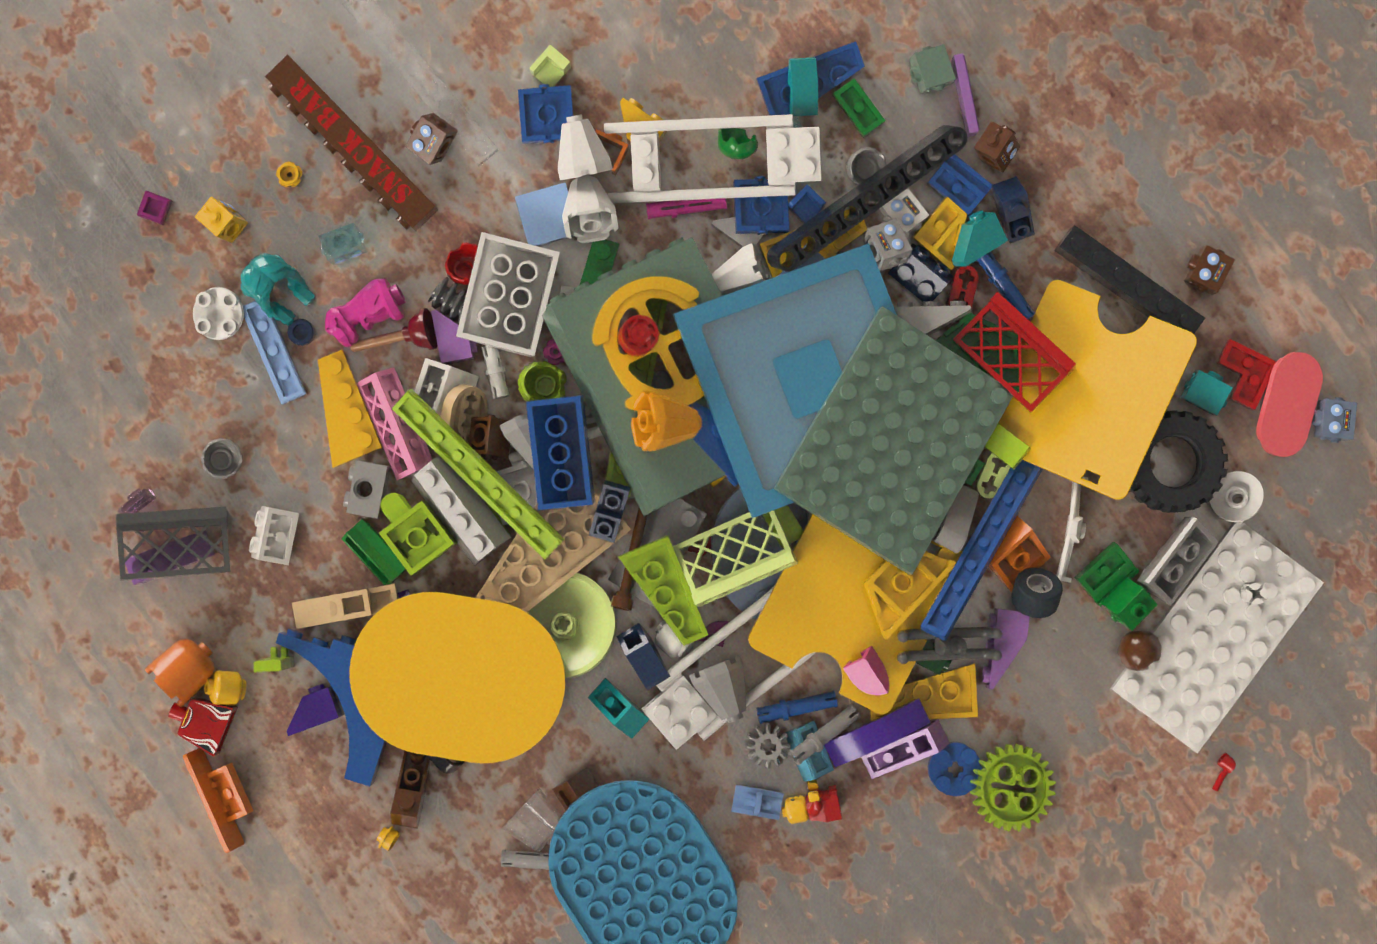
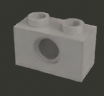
M356 460L355 465H351L348 480L352 481L350 492L346 491L343 506L347 507L346 513L381 519L382 510L380 504L386 496L391 470L390 466ZM364 482H369L372 485V493L367 497L362 496L360 493V486Z

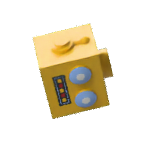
M212 196L195 216L216 237L231 243L235 241L249 223L237 213L232 205Z

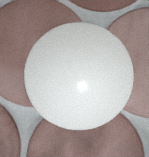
M214 287L197 295L193 308V320L197 332L213 340H224L233 336L240 329L244 319V308L240 298L233 291L223 287Z

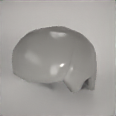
M860 148L851 154L847 162L848 176L858 186L886 166V159L876 148Z
M224 438L209 442L201 456V463L205 472L214 478L221 479L233 476L239 470L243 461L239 446L232 440Z

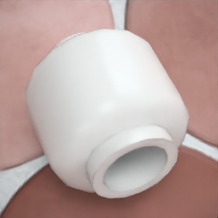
M665 620L655 629L657 633L655 638L656 645L670 658L684 657L695 644V642H692L685 646L682 645Z

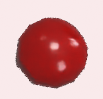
M464 242L458 249L449 252L445 262L447 276L456 284L469 285L478 248L476 244Z

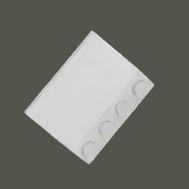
M481 232L456 337L504 351L534 357L543 324L542 315L546 310L560 252Z

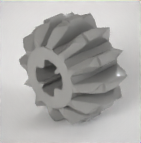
M765 723V732H762L758 725L755 726L758 736L748 733L747 737L754 741V743L745 744L746 749H755L747 755L748 758L753 759L759 756L755 765L759 767L762 761L765 760L766 769L771 767L770 760H774L777 767L780 766L781 763L777 757L788 758V754L781 751V749L791 748L790 743H781V741L787 739V733L777 736L781 729L778 725L774 728L773 732H770V723ZM770 739L771 744H775V748H770L771 752L768 753L765 752L764 748L760 747L761 743L765 744L764 740Z

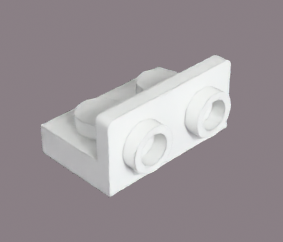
M262 506L261 511H258L255 517L256 535L252 537L249 545V551L252 553L251 558L289 565L299 513Z

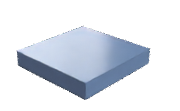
M566 183L515 196L528 244L541 246L567 238L562 218L568 195Z

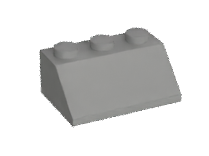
M1184 517L1181 523L1175 527L1166 543L1160 547L1157 555L1148 567L1142 571L1137 581L1152 595L1171 606L1219 542L1197 518Z

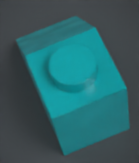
M977 211L970 215V220L961 226L952 258L954 266L966 267L1008 241L995 212Z
M606 678L588 697L615 727L631 739L649 721L644 712Z

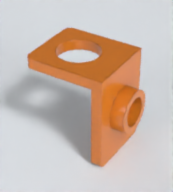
M596 129L595 132L600 140L621 149L612 168V174L616 176L629 150V145L622 142L623 138L616 133L605 134Z

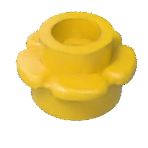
M285 162L276 171V176L279 178L278 182L283 187H296L301 182L302 169L293 162ZM292 173V176L287 177V174Z
M393 825L389 829L384 827L379 833L376 840L380 842L379 849L383 847L390 851L398 840L400 832L395 830Z

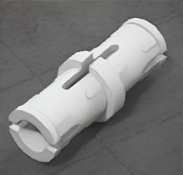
M490 346L481 347L486 365L485 376L489 378L493 399L510 396L504 375L506 369L505 366H502L499 349Z

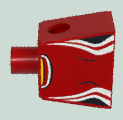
M193 698L190 700L188 707H180L174 702L168 717L181 722L177 732L180 737L206 753L216 756L220 754L238 706L216 705L207 699Z

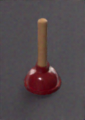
M422 308L419 313L411 317L408 326L403 327L402 330L358 340L350 348L353 352L405 340L406 342L412 341L417 347L434 350L438 345L432 314L428 308Z

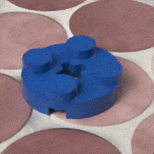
M950 742L943 750L930 757L928 762L929 778L935 787L946 795H965L977 787L970 780L978 779V775L973 770L982 769L978 762L980 758L967 745L960 742ZM953 762H957L958 766L962 767V771L958 772V776H953L952 772H948V767H952Z

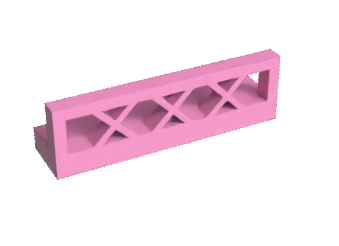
M395 368L375 372L356 383L396 480H401L418 472L433 460L426 442L392 410L393 406L405 394ZM371 382L375 389V396L371 395L367 386ZM380 408L385 413V421L380 417ZM390 433L394 435L396 440L395 446L389 439ZM400 457L404 459L407 466L405 471L402 470L399 463Z

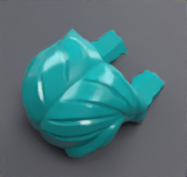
M267 253L257 255L241 272V290L244 295L254 298L261 307V310L269 318L273 319L274 317L275 320L290 326L294 322L296 315L275 301L270 302V293L275 283L287 278L289 290L293 291V295L304 303L305 306L315 300V295L309 290L304 278L300 276L297 269L287 264L282 257L277 254L271 255Z

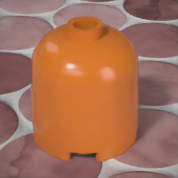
M180 639L145 668V671L148 674L153 671L156 674L153 681L171 699L177 696L179 698L177 704L183 707L205 685L207 680L211 679L215 666L209 656L213 652L204 642L198 645L193 640Z

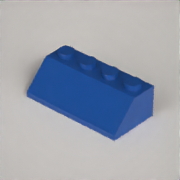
M584 395L526 402L538 510L593 505L595 503Z

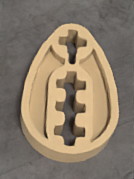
M460 384L447 394L443 402L441 418L467 444L469 443L471 417H485L487 415L488 403L484 392L477 387Z

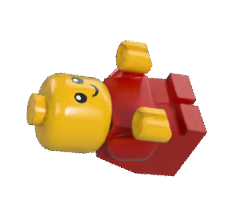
M817 780L807 781L808 790L812 792H809L806 798L803 795L788 797L785 799V806L781 807L783 817H787L788 822L791 824L806 822L808 819L820 822L842 820L836 785L829 786L828 790L819 791Z

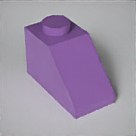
M437 310L431 311L441 363L448 365L474 360V353L478 352L477 343L456 337L458 324Z

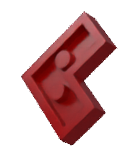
M1227 340L1216 364L1240 375L1229 399L1251 410H1256L1268 385L1272 368L1277 361L1234 340Z

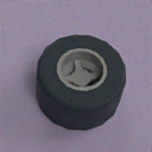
M1043 568L1024 569L1018 573L1011 594L1012 603L1019 612L1032 618L1049 617L1056 612L1063 592L1062 582L1058 576Z

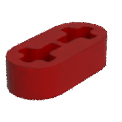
M960 267L955 272L947 306H950L951 301L958 300L960 293H964L963 301H966V304L972 307L979 278L977 271L973 267ZM968 271L970 272L969 277L973 278V282L969 281L966 289H962L963 280L959 278V275H963Z

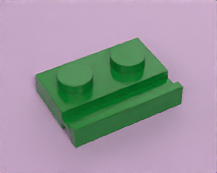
M1112 542L1074 578L1089 596L1093 598L1094 602L1101 607V603L1127 577L1132 579L1140 571L1120 546Z

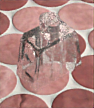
M538 788L504 825L503 829L533 850L540 852L546 844L550 846L553 832L562 816L543 791Z

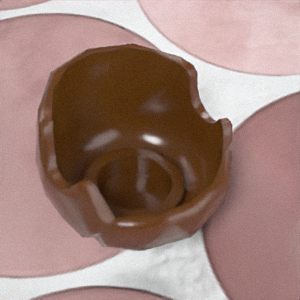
M1131 631L1121 639L1118 655L1122 664L1129 670L1143 671L1149 669L1151 663L1160 659L1162 646L1158 637L1149 631Z

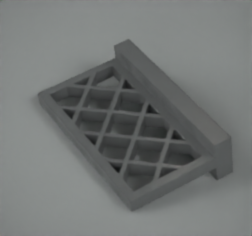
M226 507L116 514L115 524L120 581L230 572ZM221 525V537L215 544L203 535L209 526ZM195 527H204V528H203L201 531H199V530H197ZM182 528H190L197 534L188 546L175 536ZM168 529H176V530H175L174 533L172 534ZM150 530L146 535L140 532ZM154 530H163L170 536L160 548L148 538ZM122 532H135L142 539L132 550L123 543ZM199 537L211 546L203 558L190 548ZM172 539L184 548L175 560L163 551ZM144 541L157 550L148 562L135 553ZM221 541L223 550L217 546ZM124 549L129 552V554L125 558ZM215 549L223 556L224 566L212 567L205 559ZM187 551L199 560L193 569H185L178 563ZM159 553L172 563L165 571H157L150 565ZM132 555L144 564L138 573L126 574L125 563ZM201 564H204L207 568H198V567H199ZM175 565V566H176L177 568H179L180 570H171V569H172L173 566ZM146 568H148V569H150V570L152 571V572L142 573Z

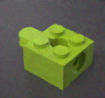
M390 493L382 499L380 504L381 510L391 524L379 532V534L411 576L419 573L457 544L426 501H420L414 507H411L405 497L399 493Z

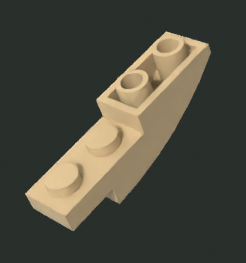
M396 584L293 602L292 607L296 629L375 615L383 607L399 599Z

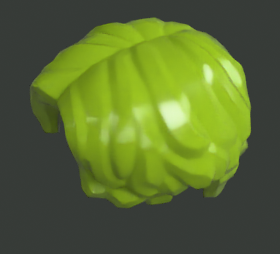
M547 361L532 362L524 366V369L519 374L518 390L527 402L566 397L564 384L567 382V376L564 371Z

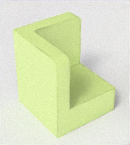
M549 45L529 69L531 74L542 84H549L550 87H554L572 67L567 58L552 45Z

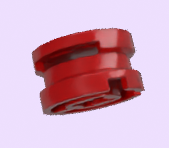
M644 315L630 317L618 331L619 345L624 349V352L636 357L650 352L659 339L658 326L651 318Z

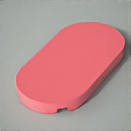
M1291 352L1280 358L1272 368L1256 427V434L1262 444L1261 447L1271 455L1279 457L1294 455L1302 449L1307 441L1323 382L1322 369L1319 363L1307 353Z

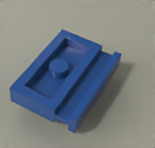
M955 154L941 165L927 183L944 198L949 197L967 213V216L971 214L992 188L990 182Z

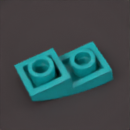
M790 58L788 67V85L790 86L789 113L793 114V117L818 115L816 58Z

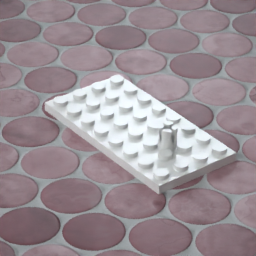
M1233 522L1152 631L1158 637L1162 646L1160 659L1151 663L1147 670L1133 671L1125 668L1110 689L1195 753H1198L1324 582L1245 523Z

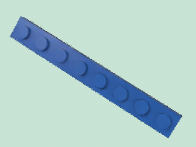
M1024 460L1015 469L1010 468L922 622V631L944 641L947 640L1041 474L1042 468Z

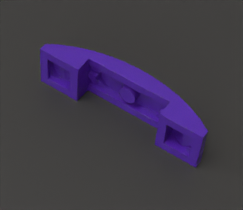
M918 698L859 728L834 737L824 746L834 766L837 767L887 746L928 725L931 721Z

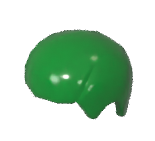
M718 129V148L726 157L745 159L757 151L758 140H756V135L749 139L745 129Z

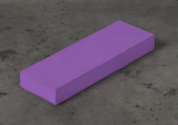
M962 53L953 56L951 65L956 77L955 84L964 128L967 136L973 137L976 136L980 128L965 55Z

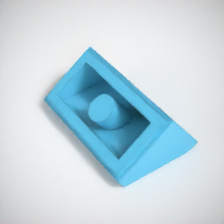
M815 721L785 732L788 735L787 742L790 743L791 750L806 740V735L815 733L818 730ZM823 746L824 749L822 751L815 752L803 761L802 764L797 765L803 781L815 780L834 770L825 746Z

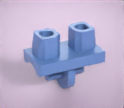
M736 784L731 812L779 820L784 793Z

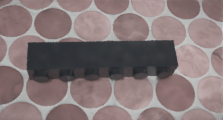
M1076 225L1068 230L1054 250L1148 318L1152 316L1195 334L1205 320L1204 316Z

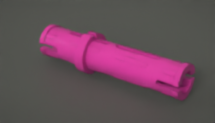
M726 198L646 203L648 219L671 216L673 219L677 218V215L727 209ZM711 202V204L689 207V204ZM681 205L684 206L683 208L661 210V208Z

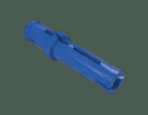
M992 252L976 260L988 275L990 284L993 282L1001 295L1022 315L1029 319L1035 314L1007 275V269L1005 267L1002 268Z
M835 691L785 702V699L779 700L778 704L756 707L757 716L762 715L758 718L759 723L763 724L778 719L786 721L792 716L833 707L836 708L838 703L837 699H835Z

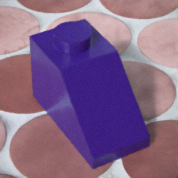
M320 684L308 689L310 694L302 697L287 729L288 736L343 716L332 686L325 688L324 684Z

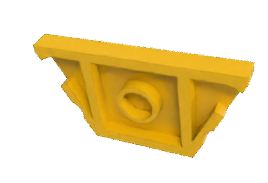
M925 551L914 573L909 575L885 560L864 582L882 636L885 639H888L948 575L956 565L955 561L946 560Z

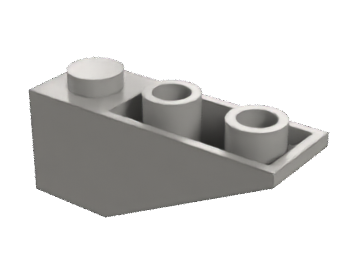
M929 301L923 302V306L913 307L912 302H898L897 307H894L898 317L928 336L973 312V308L971 305H966V301H951L950 306H939V302Z

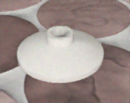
M1234 471L1227 473L1226 477L1221 479L1220 483L1223 484L1218 492H1214V498L1210 500L1211 507L1217 516L1229 522H1242L1250 519L1260 510L1264 501V491L1256 477L1246 472ZM1236 497L1243 498L1240 503H1234V499Z

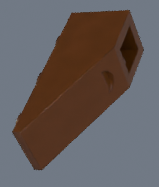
M404 751L390 812L391 824L418 829L431 762L426 755Z

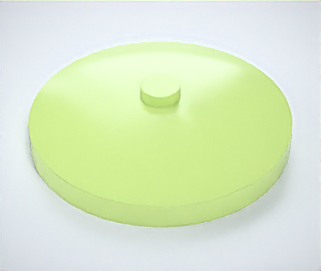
M579 573L573 575L528 611L531 616L548 630L555 640L564 662L565 679L581 676L598 666L609 653L617 629L615 609L611 607L612 601L607 593L595 581Z

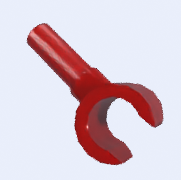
M1224 753L1217 761V765L1222 768L1212 787L1217 792L1227 774L1231 773L1236 767L1234 759L1227 753Z

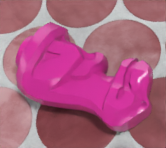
M386 278L374 279L361 289L351 301L343 306L329 309L325 318V330L329 335L334 336L344 347L353 346V343L356 344L359 339L355 329L358 324H361L366 330H371L374 324L385 321L388 318L396 321L403 319L405 314L401 305L406 303L404 295L397 284L391 286Z

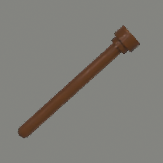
M638 508L629 551L641 547L648 515L643 516L640 508ZM626 568L624 569L620 591H617L616 596L612 597L611 607L632 611L634 600H632L630 591L633 577Z

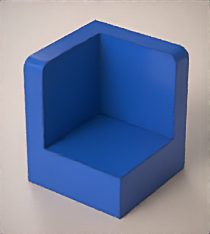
M807 184L789 202L788 209L805 224L825 207L826 202Z

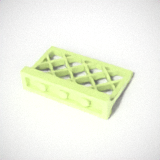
M775 510L769 512L772 522L768 531L754 526L758 516L752 519L751 524L745 522L752 518L750 512L673 546L692 592L691 596L695 605L702 607L799 564L795 554L792 552ZM743 524L749 527L744 541L730 537L734 526ZM774 526H775V528H776L778 534H775V533L772 532L773 529H774ZM753 529L766 533L761 548L748 544ZM727 530L726 535L720 532ZM715 534L724 537L719 553L705 548L709 537ZM770 536L781 539L784 550L775 554L766 551ZM703 540V543H702L701 546L698 545V544H695V543H698V542H700V541ZM728 540L742 544L737 559L723 555ZM691 545L699 548L695 563L686 561L681 550ZM746 546L759 551L756 562L750 565L741 562ZM704 551L717 555L712 571L699 566ZM764 553L767 554V555H770V556H768V557L762 559V556H763ZM721 558L735 562L731 573L725 576L716 572ZM687 564L693 566L691 573L689 571ZM739 564L745 566V567H743V568L737 570ZM697 568L710 573L707 583L698 588L693 580ZM714 575H716V576H718V577H721V578H718V579L712 581L713 578H714Z

